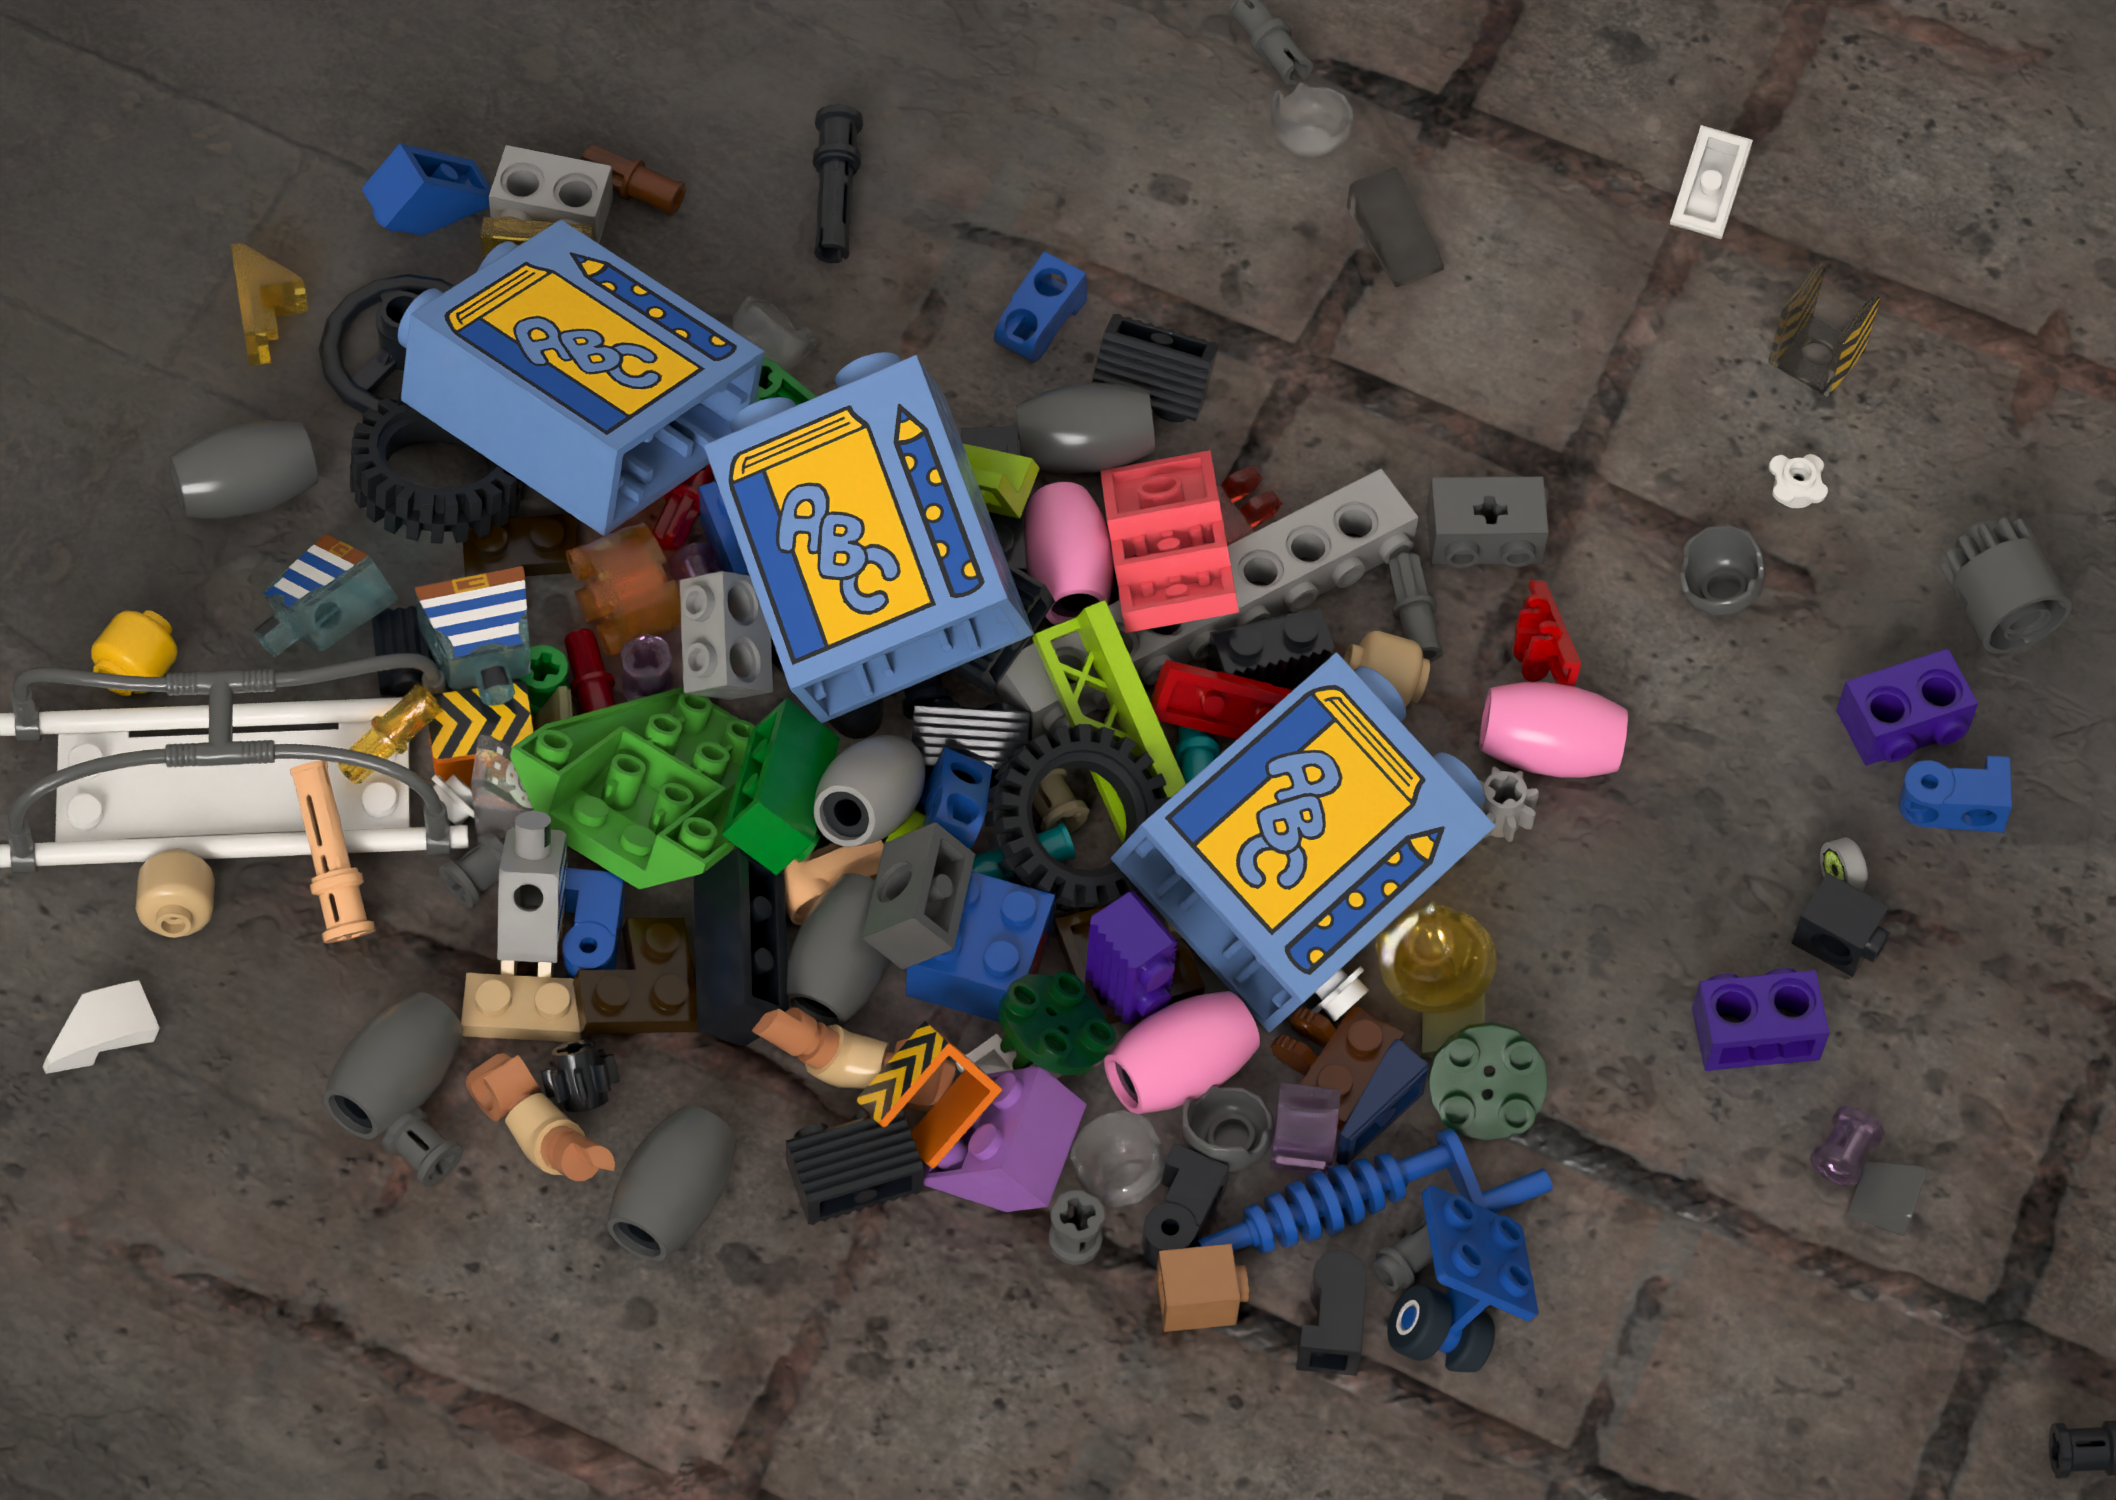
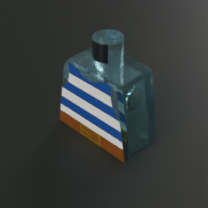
M325 534L265 588L264 597L275 614L254 630V634L261 645L273 657L278 656L297 640L318 651H323L398 600V597L368 554Z
M523 566L414 587L419 629L440 670L444 673L449 688L462 690L477 687L481 701L491 706L500 705L512 699L515 694L512 679L526 677L531 673Z

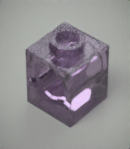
M1281 1083L1275 1116L1270 1169L1303 1173L1321 1170L1325 1175H1328V1168L1332 1165L1336 1143L1341 1090Z

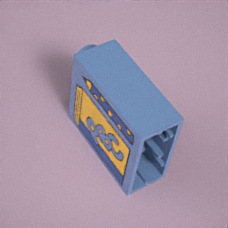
M562 220L557 221L519 246L510 241L499 244L485 257L475 274L443 293L436 288L424 291L409 305L398 328V341L400 345L406 348L401 401L603 536L609 534L710 464L704 445L731 434V419L743 408L756 403L765 352Z
M882 352L856 359L843 367L836 375L835 383L837 389L797 406L793 400L783 397L769 398L753 403L740 410L731 419V434L704 445L789 688L821 724L1034 635L945 395L917 355L901 361L900 357L894 353Z
M1337 652L1143 822L1110 858L1230 991L1243 1001L1251 1014L1269 1033L1496 827L1480 809L1485 803V794L1480 782L1472 771L1450 754L1441 752L1432 757L1401 723L1406 717V708L1394 686L1384 676L1369 667L1362 666L1353 671Z

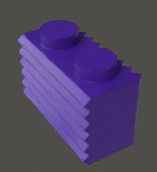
M1128 892L1091 916L1085 981L1093 982L1092 989L1100 990L1099 998L1107 999V1006L1115 1007L1114 1015L1122 1016L1121 1023L1131 1024L1141 1016L1145 1019L1168 1005L1172 994L1170 992L1174 977L1172 974L1175 970L1174 962L1176 961L1174 957L1177 955L1175 951L1177 950L1176 945L1178 942L1135 892Z

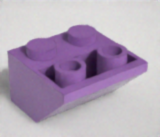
M1039 1066L987 1074L1003 1090L935 1168H931L924 1163L923 1184L927 1187L1004 1212L1048 1207L1087 1104L1049 1072Z

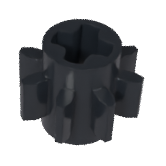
M578 1040L556 1047L552 1051L553 1060L549 1061L551 1067L541 1070L547 1098L555 1097L557 1103L563 1102L564 1108L568 1112L588 1111L604 1105L609 1100L607 1092L611 1091L610 1084L620 1082L614 1054L605 1055L604 1049L597 1050L596 1042L593 1040Z

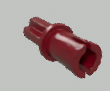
M710 464L664 495L666 503L652 531V538L657 542V547L660 549L678 551L683 547L696 517L700 516L699 486L712 483L715 478Z
M582 628L568 633L565 636L564 643L574 681L570 684L572 696L578 699L582 714L614 706L615 701L612 689L615 686V679L611 673L605 672L594 632L591 629Z

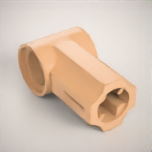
M882 840L872 844L852 847L833 843L814 852L812 851L800 863L793 860L784 868L785 908L792 923L802 925L806 915L817 899L841 875L854 873L876 880L884 847Z

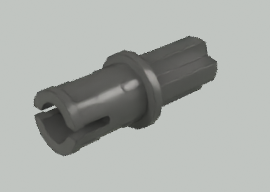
M1399 553L1397 557L1390 559L1388 563L1396 601L1392 608V613L1395 619L1400 620L1404 638L1419 643L1423 652V658L1433 662L1443 655L1433 614L1437 609V602L1434 597L1429 596L1421 558L1417 554Z

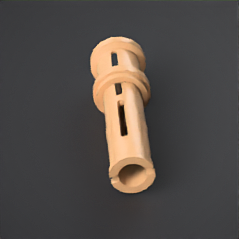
M315 761L291 768L290 774L293 777L304 829L307 834L316 877L311 879L310 889L312 895L319 896L327 929L322 933L323 942L335 943L370 934L376 929L374 921L367 920L359 886L364 882L363 875L358 872V868H351L341 820L327 769L328 763L327 761Z

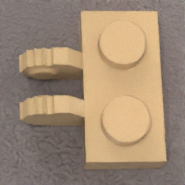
M501 960V975L466 973L461 1019L462 1036L557 1042L581 1040L582 1034L573 987L574 979L554 978V963L538 962V977L517 976V963L519 961Z

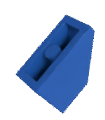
M399 143L361 188L373 207L372 214L376 221L387 230L393 232L402 231L423 236L490 208L489 194L491 187L474 160Z

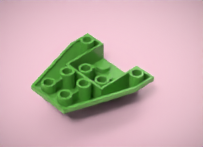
M683 686L544 724L513 746L510 758L534 811L543 812L550 816L551 830H562L567 834V846L640 890L703 874L734 849L735 844L722 836V831L750 732L755 725L748 721L740 720L713 704L708 697L685 694Z

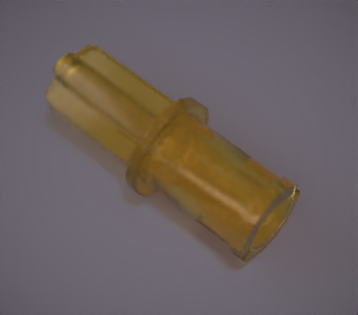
M416 684L383 717L375 716L371 720L373 728L349 750L363 752L384 759L390 758L395 752L403 754L408 750L407 743L426 724L442 712V708L436 704L438 701L426 688ZM338 763L341 772L354 784H361L374 772L370 769Z

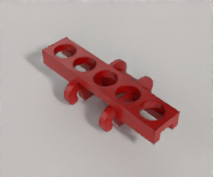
M1530 580L1528 587L1532 595L1527 600H1524V609L1519 612L1515 627L1516 638L1513 645V654L1518 661L1522 662L1521 673L1527 681L1538 682L1544 679L1550 670L1556 684L1575 687L1581 666L1580 658L1546 581Z

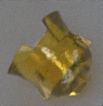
M1429 899L1424 904L1405 912L1392 924L1389 931L1377 935L1376 950L1384 984L1396 1000L1405 1007L1419 1012H1453L1471 1005L1483 995L1491 983L1497 967L1496 947L1488 931L1476 919L1465 912H1458L1451 907L1440 905L1433 899Z

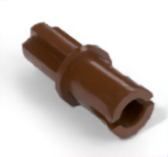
M591 145L588 149H585L581 156V160L612 166L613 188L620 191L622 199L630 200L631 197L665 211L670 216L678 211L683 202L686 184L646 168L644 160L638 158L632 162L596 145Z

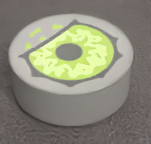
M1847 837L1824 843L1820 851V865L1823 877L1825 878L1827 873L1863 892L1867 885L1868 872L1864 856L1858 845Z

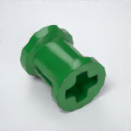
M550 645L530 647L521 654L517 661V676L520 682H526L530 713L534 717H536L537 713L558 687L567 686L568 690L570 689L569 685L565 682L569 671L566 656L559 649Z

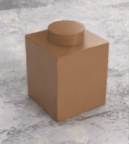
M1232 1244L1159 1251L1156 1282L1164 1332L1236 1325L1240 1302H1248L1249 1286L1245 1265L1235 1266Z

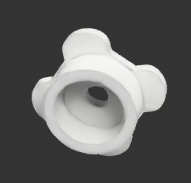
M1808 454L1804 458L1788 459L1784 455L1772 458L1769 464V471L1775 475L1773 497L1778 502L1791 508H1804L1812 503L1822 502L1828 493L1827 486L1821 480V472L1824 468L1823 461L1813 454ZM1793 477H1802L1803 481L1796 480Z
M436 774L431 778L436 783L433 788L440 800L446 805L448 819L452 823L462 825L469 816L478 818L481 815L473 806L479 797L455 774L447 781Z
M1360 966L1349 976L1342 969L1337 971L1315 992L1322 1001L1312 1011L1318 1013L1323 1009L1335 1022L1369 991L1358 979V976L1364 969Z

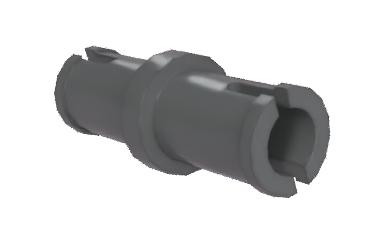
M1233 0L1230 4L1229 12L1251 37L1250 45L1257 55L1267 57L1286 85L1299 84L1298 79L1292 73L1294 69L1304 81L1311 74L1313 63L1291 38L1292 30L1284 19L1275 18L1262 0H1248L1251 3L1249 6L1243 0Z

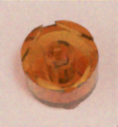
M645 523L627 526L566 551L570 569L578 582L582 581L584 587L575 591L578 606L586 622L597 619L599 623L596 626L597 634L608 657L671 633L674 629L681 627L680 595L674 579L668 581L661 565L667 561L656 538Z

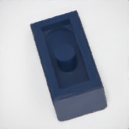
M1395 1039L1389 1046L1340 1133L1336 1162L1339 1164L1348 1165L1424 1094L1428 1063L1401 1040Z

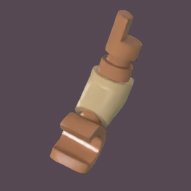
M791 1008L786 1012L777 1009L765 1013L752 1030L790 1055L797 1056L799 1060L805 1063L808 1073L838 1088L865 1089L908 1040L898 1041L894 1053L889 1052L890 1047L887 1042L850 1032L839 1025L827 1026L822 1022L817 1023L815 1018L799 1008ZM945 1059L904 1107L916 1111L929 1112L953 1084L956 1071L955 1063Z
M505 1053L496 1054L472 1070L465 1081L466 1087L480 1109L495 1122L506 1117L505 1123L522 1151L539 1169L551 1175H564L574 1181H585L592 1178L599 1168L614 1171L615 1161L612 1153L604 1146L586 1137L579 1125L570 1120L541 1092L539 1085L519 1055L511 1058Z

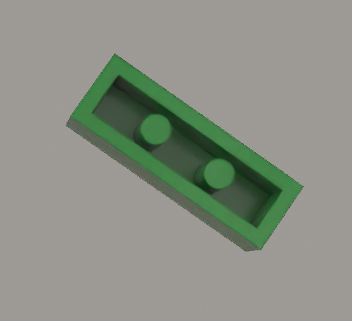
M786 698L750 732L722 836L775 875H778L793 860L799 863L804 861L812 853L820 838V834L816 832L817 825L814 818L815 794L825 770L836 757L840 737L790 699Z

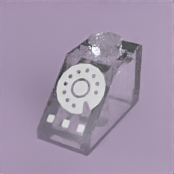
M479 735L471 781L476 836L478 838L482 833L490 832L504 845L507 830L515 828V818L523 812L534 811L511 761L510 753L512 748L492 736Z

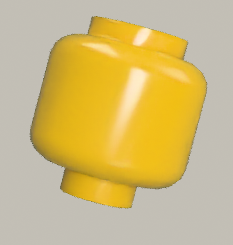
M129 610L120 612L111 620L93 643L91 649V658L95 664L93 672L126 676L164 677L176 661L178 653L176 643L170 635L173 631L171 625L162 616L150 610L144 611L143 614ZM109 689L116 694L127 697L132 693L140 695L148 693L147 691Z

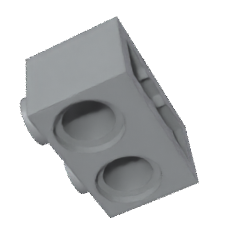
M506 145L489 194L491 228L504 231L516 237H534L557 221L562 220L599 244L613 201L612 166Z
M720 571L681 579L680 605L684 693L726 700L772 693L771 634L750 576Z

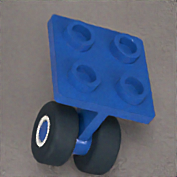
M1429 1185L1421 1195L1435 1274L1438 1282L1448 1286L1449 1289L1446 1295L1441 1291L1422 1284L1407 1289L1399 1297L1390 1314L1387 1329L1388 1341L1395 1352L1416 1361L1426 1360L1439 1350L1446 1353L1445 1367L1449 1371L1477 1372L1486 1363L1495 1339L1493 1319L1488 1312L1484 1311L1487 1306L1492 1305L1526 1321H1531L1539 1314L1523 1228L1508 1216L1499 1215L1476 1205L1461 1195L1451 1194L1436 1186Z

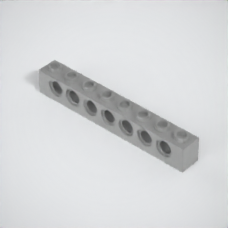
M1381 468L1228 545L1239 613L1126 633L1120 600L1109 605V610L1142 685H1155L1162 664H1165L1166 660L1186 664L1194 659L1197 661L1207 659L1210 632L1278 617L1288 611H1301L1311 605L1317 596L1337 586L1339 588L1348 587L1358 581L1366 571L1384 562L1388 564L1389 560L1397 557L1399 553H1409L1414 546L1418 516ZM1346 534H1356L1361 537L1353 538L1347 536ZM1298 558H1310L1314 561L1306 562ZM1258 581L1266 583L1267 585L1257 586L1250 582ZM1167 630L1172 632V634L1162 635L1154 631ZM1078 632L1051 642L1060 663L1081 671L1087 652ZM1033 643L1023 648L997 685L996 692L1004 703L1013 705L1018 711H1030L1028 737L1032 741L1055 728L1067 725L1069 729L1071 726L1035 644ZM1091 665L1088 675L1098 678L1093 665ZM1076 683L1069 684L1072 691ZM1084 684L1077 701L1083 715L1096 709L1106 710L1110 708L1105 693Z

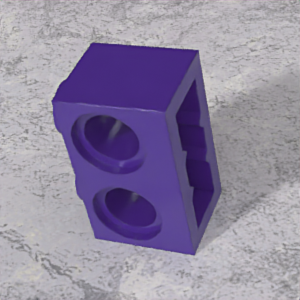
M1947 648L1845 681L1836 711L1865 766L1882 760L1887 762L1900 761L1911 755L1916 749L1934 743L1944 746L1958 741L1968 733L1978 702ZM1927 700L1938 702L1942 706H1935ZM1875 717L1886 718L1892 723H1885L1879 721Z
M1779 968L1765 975L1747 977L1724 973L1699 982L1692 1006V1013L1705 1071L1821 1059L1830 1032L1816 970L1797 972L1792 968ZM1777 1009H1791L1794 1012H1796L1799 1017L1785 1016L1781 1014ZM1719 1014H1732L1739 1018L1741 1022L1731 1023L1725 1021Z

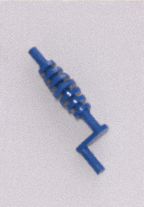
M1448 1128L1437 1133L1438 1146L1400 1161L1394 1159L1387 1152L1374 1156L1375 1169L1366 1158L1351 1162V1173L1343 1164L1329 1167L1328 1178L1321 1170L1308 1173L1305 1177L1306 1187L1300 1180H1295L1285 1186L1286 1201L1278 1191H1275L1264 1198L1266 1213H1264L1258 1203H1253L1244 1208L1242 1223L1196 1240V1246L1232 1244L1233 1252L1251 1245L1263 1254L1275 1250V1235L1284 1248L1298 1245L1299 1238L1296 1227H1298L1306 1242L1321 1239L1322 1229L1320 1221L1329 1236H1333L1344 1231L1343 1215L1350 1226H1354L1365 1219L1364 1205L1368 1212L1374 1215L1385 1209V1195L1392 1203H1396L1406 1197L1408 1183L1445 1168L1448 1169L1461 1196L1494 1213L1553 1190V1186L1547 1171L1542 1168L1481 1193L1458 1135L1453 1129Z

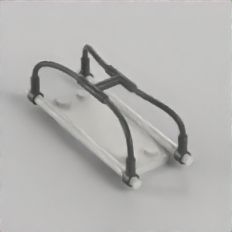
M414 653L382 655L324 667L275 673V669L271 668L263 670L167 673L166 677H142L53 667L25 670L15 678L13 689L10 692L14 713H0V736H16L17 741L42 740V735L58 734L57 772L42 778L28 787L13 803L5 826L9 844H0V868L11 867L13 873L38 872V866L146 862L149 858L171 849L186 850L202 859L311 855L290 769L315 761H327L328 763L327 769L348 853L427 850V856L451 855V849L469 848L468 825L450 826L446 805L440 800L437 792L424 778L410 770L409 720L425 719V723L428 725L425 697L448 692L446 690L444 673L438 669L437 665L430 658ZM396 668H415L424 672L422 675L424 696L233 704V693L274 692L276 687L318 683ZM37 682H55L119 690L167 692L168 696L209 694V705L41 712L40 706H36L33 691L29 685ZM339 723V729L233 733V727ZM209 728V734L130 738V731ZM410 787L426 803L423 809L425 827H411ZM57 788L55 842L37 843L36 837L31 835L29 824L24 819V815L30 805L37 799Z

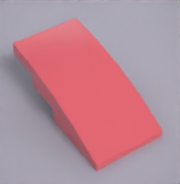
M1211 451L1101 470L1107 524L1125 632L1130 633L1239 613Z

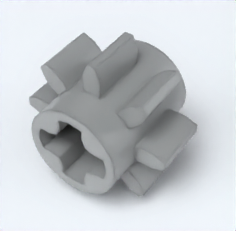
M1492 767L1491 775L1485 783L1478 780L1485 794V803L1480 809L1496 825L1484 838L1491 835L1494 837H1505L1508 842H1512L1514 833L1518 830L1519 826L1530 830L1533 828L1536 812L1532 808L1536 807L1539 791L1533 788L1527 789L1526 783L1522 779V771L1513 773L1499 771L1497 767Z

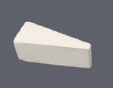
M1701 125L1670 225L1722 239L1750 155L1752 139Z

